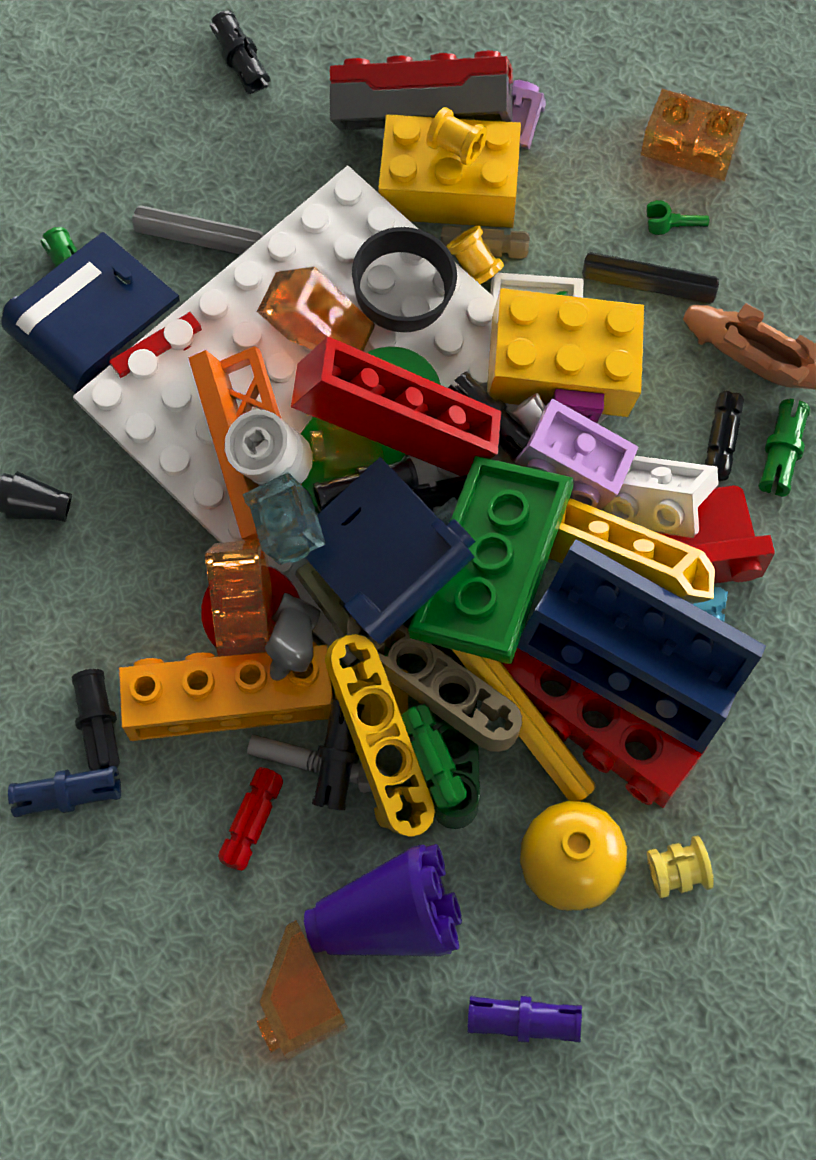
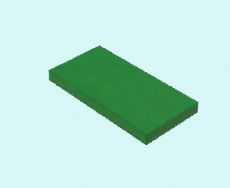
M475 456L451 520L455 519L476 541L469 548L475 558L414 613L408 628L410 638L512 664L573 490V477Z

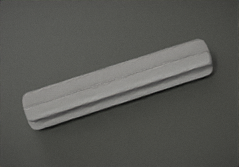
M145 206L136 207L132 218L134 230L138 233L241 255L263 237V233L258 230Z

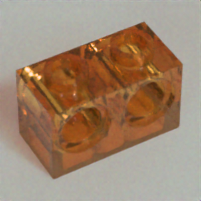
M662 89L647 124L640 155L725 181L743 132L747 114L726 106L699 100L686 94Z
M266 539L215 543L205 553L217 655L222 657L265 653V646L270 640L276 624L272 620L274 606Z

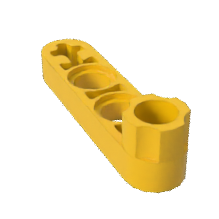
M353 634L340 637L332 642L327 649L325 657L326 669L377 807L374 808L375 819L380 827L388 828L396 834L410 837L420 835L428 830L433 822L435 814L434 804L377 649L365 636ZM347 644L352 651L361 650L364 660L357 663L361 680L372 676L375 685L360 687L349 693L347 684L358 683L351 667L342 668L339 659L346 655L345 646ZM367 694L375 695L379 698L384 708L383 717L373 726L361 722L357 715L358 702ZM385 745L396 747L402 755L401 768L393 776H384L376 767V755ZM409 778L412 783L410 787L394 786L385 790V786L401 784ZM400 795H404L407 802H410L412 806L411 817L408 821L398 820L396 817V812L403 808Z

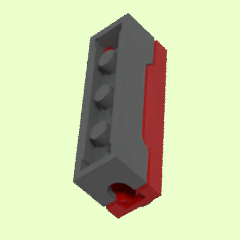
M479 51L474 54V58H457L456 55L451 53H437L431 55L430 60L413 61V58L409 56L397 55L388 57L386 63H370L369 60L363 58H349L343 61V65L330 66V120L339 130L385 129L386 114L435 117L443 107L451 109L454 117L457 119L512 122L513 86L511 83H513V68L508 57L501 56V53L497 51Z

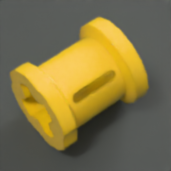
M443 107L436 114L429 127L426 144L432 149L442 147L458 155L462 164L471 166L483 149L487 128L481 124H477L475 127L455 118L451 109Z
M477 225L458 235L446 247L456 257L463 270L481 285L504 267V264L500 258H494L481 238L483 234L481 227Z

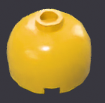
M566 801L549 806L531 821L521 841L520 864L526 884L540 900L558 910L580 911L600 906L616 892L626 872L627 846L621 828L606 811L587 802Z

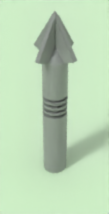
M252 735L247 754L303 770L309 769L311 772L314 770V773H318L320 770L322 758L317 756V751L313 753V750ZM353 763L349 782L358 784L360 792H370L371 788L362 763ZM376 764V767L380 773H382L384 776H390L378 764Z

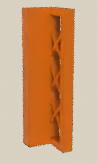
M253 346L221 361L207 350L188 357L241 538L263 549L295 536L312 520L302 483L297 488L290 490V492L274 493L269 491L265 497L263 487L238 472L228 462L224 450L225 437L231 424L240 415L251 411L252 407L269 411L281 418L261 351L256 346ZM251 365L254 378L246 395L234 391L228 374ZM259 393H260V397H261L262 402H259V401L256 400L257 397H258V395H259ZM236 399L242 401L239 408ZM279 495H282L293 501L298 519L275 528L271 512Z

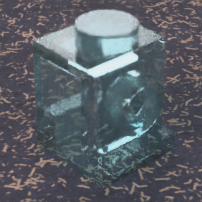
M289 472L243 494L245 503L251 509L262 550L279 565L302 560L310 551L325 545L311 495Z

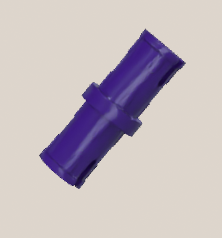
M470 996L468 1033L518 1037V1042L529 1043L530 1038L559 1039L580 1043L582 1005L532 1002L531 996H521L520 1001Z

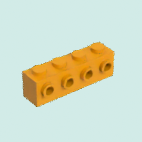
M313 642V659L307 670L304 672L291 670L280 681L271 678L270 665L273 659L267 654L266 649L261 647H246L238 650L236 655L219 657L205 652L193 653L186 656L183 661L164 662L157 658H146L134 662L133 666L120 667L122 728L130 741L329 719L333 689L325 663L328 647L327 645L317 646Z

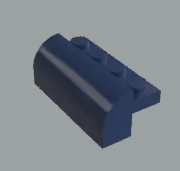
M575 539L549 588L523 630L517 648L696 751L703 753L727 719L737 692L762 658L766 645Z

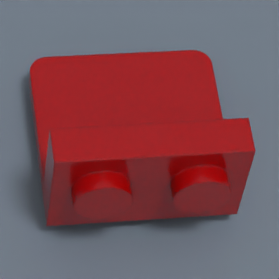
M735 485L715 488L699 505V532L693 538L659 533L703 551L715 568L714 584L730 581L747 582L763 577L775 555L771 535L755 537L744 491Z

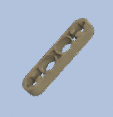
M351 616L347 624V635H361V629H364ZM403 624L381 645L371 636L367 638L377 649L387 679L420 704L427 705L434 714L488 751H504L515 744L522 726V715L519 708L507 697L432 644L411 639L408 628ZM347 644L349 651L361 661L364 660L361 650L352 651ZM385 646L390 649L386 657L384 656ZM404 654H416L425 661L426 667L419 673L410 674L398 667L397 660ZM456 683L465 688L468 693V699L460 704H450L440 697L438 691L445 684ZM477 700H480L482 702L481 710L476 709L472 718L468 717L475 708ZM499 717L506 720L505 729L499 727L494 732L487 729L488 720L494 722Z

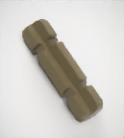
M444 226L441 232V242L447 246L454 238L464 232L461 231V226ZM481 228L483 231L481 238L494 257H502V253H509V258H527L530 237L526 231L511 230V235H505L504 230Z

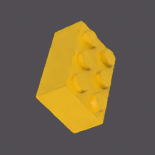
M386 114L378 193L402 215L412 222L513 228L521 123L459 119L474 127L477 124H481L487 128L486 141L481 153L471 166H466L460 162L458 155L442 147L432 149L427 146V133L434 117Z
M500 288L492 314L487 393L495 401L501 399L504 403L519 405L535 393H538L540 399L547 405L552 399L556 388L604 394V410L602 414L628 417L641 394L644 305Z

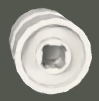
M251 410L240 415L231 424L226 434L224 450L228 462L238 472L274 493L288 492L297 488L307 478L312 468L313 453L309 442L280 417L269 411Z

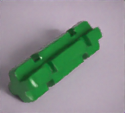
M425 704L409 708L401 717L408 736H413L414 738L411 744L426 782H433L434 784L430 791L436 805L440 809L455 806L466 798L467 792L460 776L454 777L452 774L456 767L438 729L434 731L432 726L436 725L431 710Z

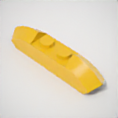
M569 498L549 555L550 559L562 563L575 539L691 604L705 602L714 598L715 568L703 551Z

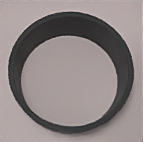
M394 227L380 231L368 238L354 257L352 279L356 299L367 318L384 329L394 332H414L424 329L442 315L453 296L457 284V268L454 258L439 239L420 229ZM396 252L415 254L430 262L439 272L444 284L443 302L428 313L418 316L401 317L385 313L372 305L362 293L360 282L363 273L373 261L386 254Z

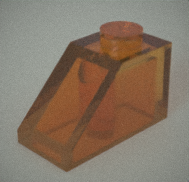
M315 266L276 272L257 310L266 321L289 341L312 350L329 336L364 351L375 327V324Z
M297 920L286 925L259 1002L266 1017L258 1020L257 1025L270 1052L272 1053L281 1048L283 1055L289 1060L345 1031L348 1027Z

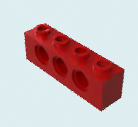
M518 648L512 664L503 663L507 671L563 742L567 738L571 739L585 750L583 757L594 768L603 773H608L611 769L628 783L625 787L628 792L646 805H652L655 802L664 808L704 754V752L696 751ZM546 681H557L564 685L567 693L559 697H553L546 694L540 685ZM588 711H598L607 718L609 725L603 728L591 727L583 719V714ZM630 742H640L648 747L651 758L637 760L628 754L625 745Z

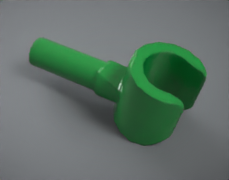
M662 200L652 201L646 208L648 218L662 217L660 219L648 220V230L655 235L666 234L671 227L709 226V215H681L672 213L670 205Z

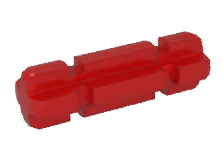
M259 767L255 771L250 783L252 791L251 793L246 792L229 829L232 836L230 839L224 840L218 854V859L225 866L240 871L247 867L253 853L250 848L251 844H257L273 808L270 801L272 798L277 799L283 785L282 776L277 772L263 767Z

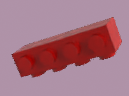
M329 336L322 340L297 364L291 408L459 476L468 475L475 456L491 459L498 454L501 411Z

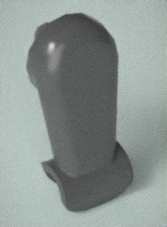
M284 593L280 605L272 617L276 624L270 640L265 646L267 654L273 659L270 665V676L276 681L284 679L291 670L296 672L307 670L313 659L312 631L318 622L321 612L315 606L288 593Z

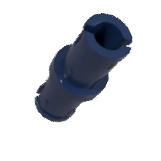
M113 765L108 768L71 774L69 770L57 771L52 778L24 783H11L8 787L9 804L17 803V806L11 807V813L14 817L54 809L67 813L73 812L76 805L110 799L118 800L121 798L120 779L114 780V777L119 775L117 767Z

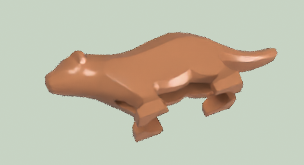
M747 303L744 304L739 312H724L722 309H716L708 305H692L686 310L683 320L697 336L698 344L712 343L724 354L760 377L777 385L816 390V343L802 335H799L795 340L763 323L764 313Z

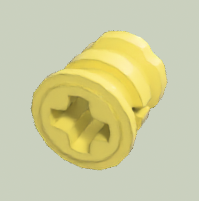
M698 835L691 838L690 846L682 847L680 843L668 845V851L659 853L656 849L647 850V861L659 898L668 897L670 890L678 889L680 893L692 891L693 885L699 883L706 890L713 888L711 863L706 848Z

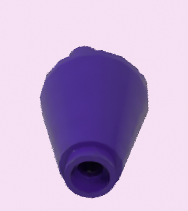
M437 844L413 846L317 901L315 908L305 910V931L312 950L315 953L326 951L329 955L444 956L451 954L454 950H458L459 940L455 926L462 924V915L455 893H445L441 877L445 876L446 870L439 846Z

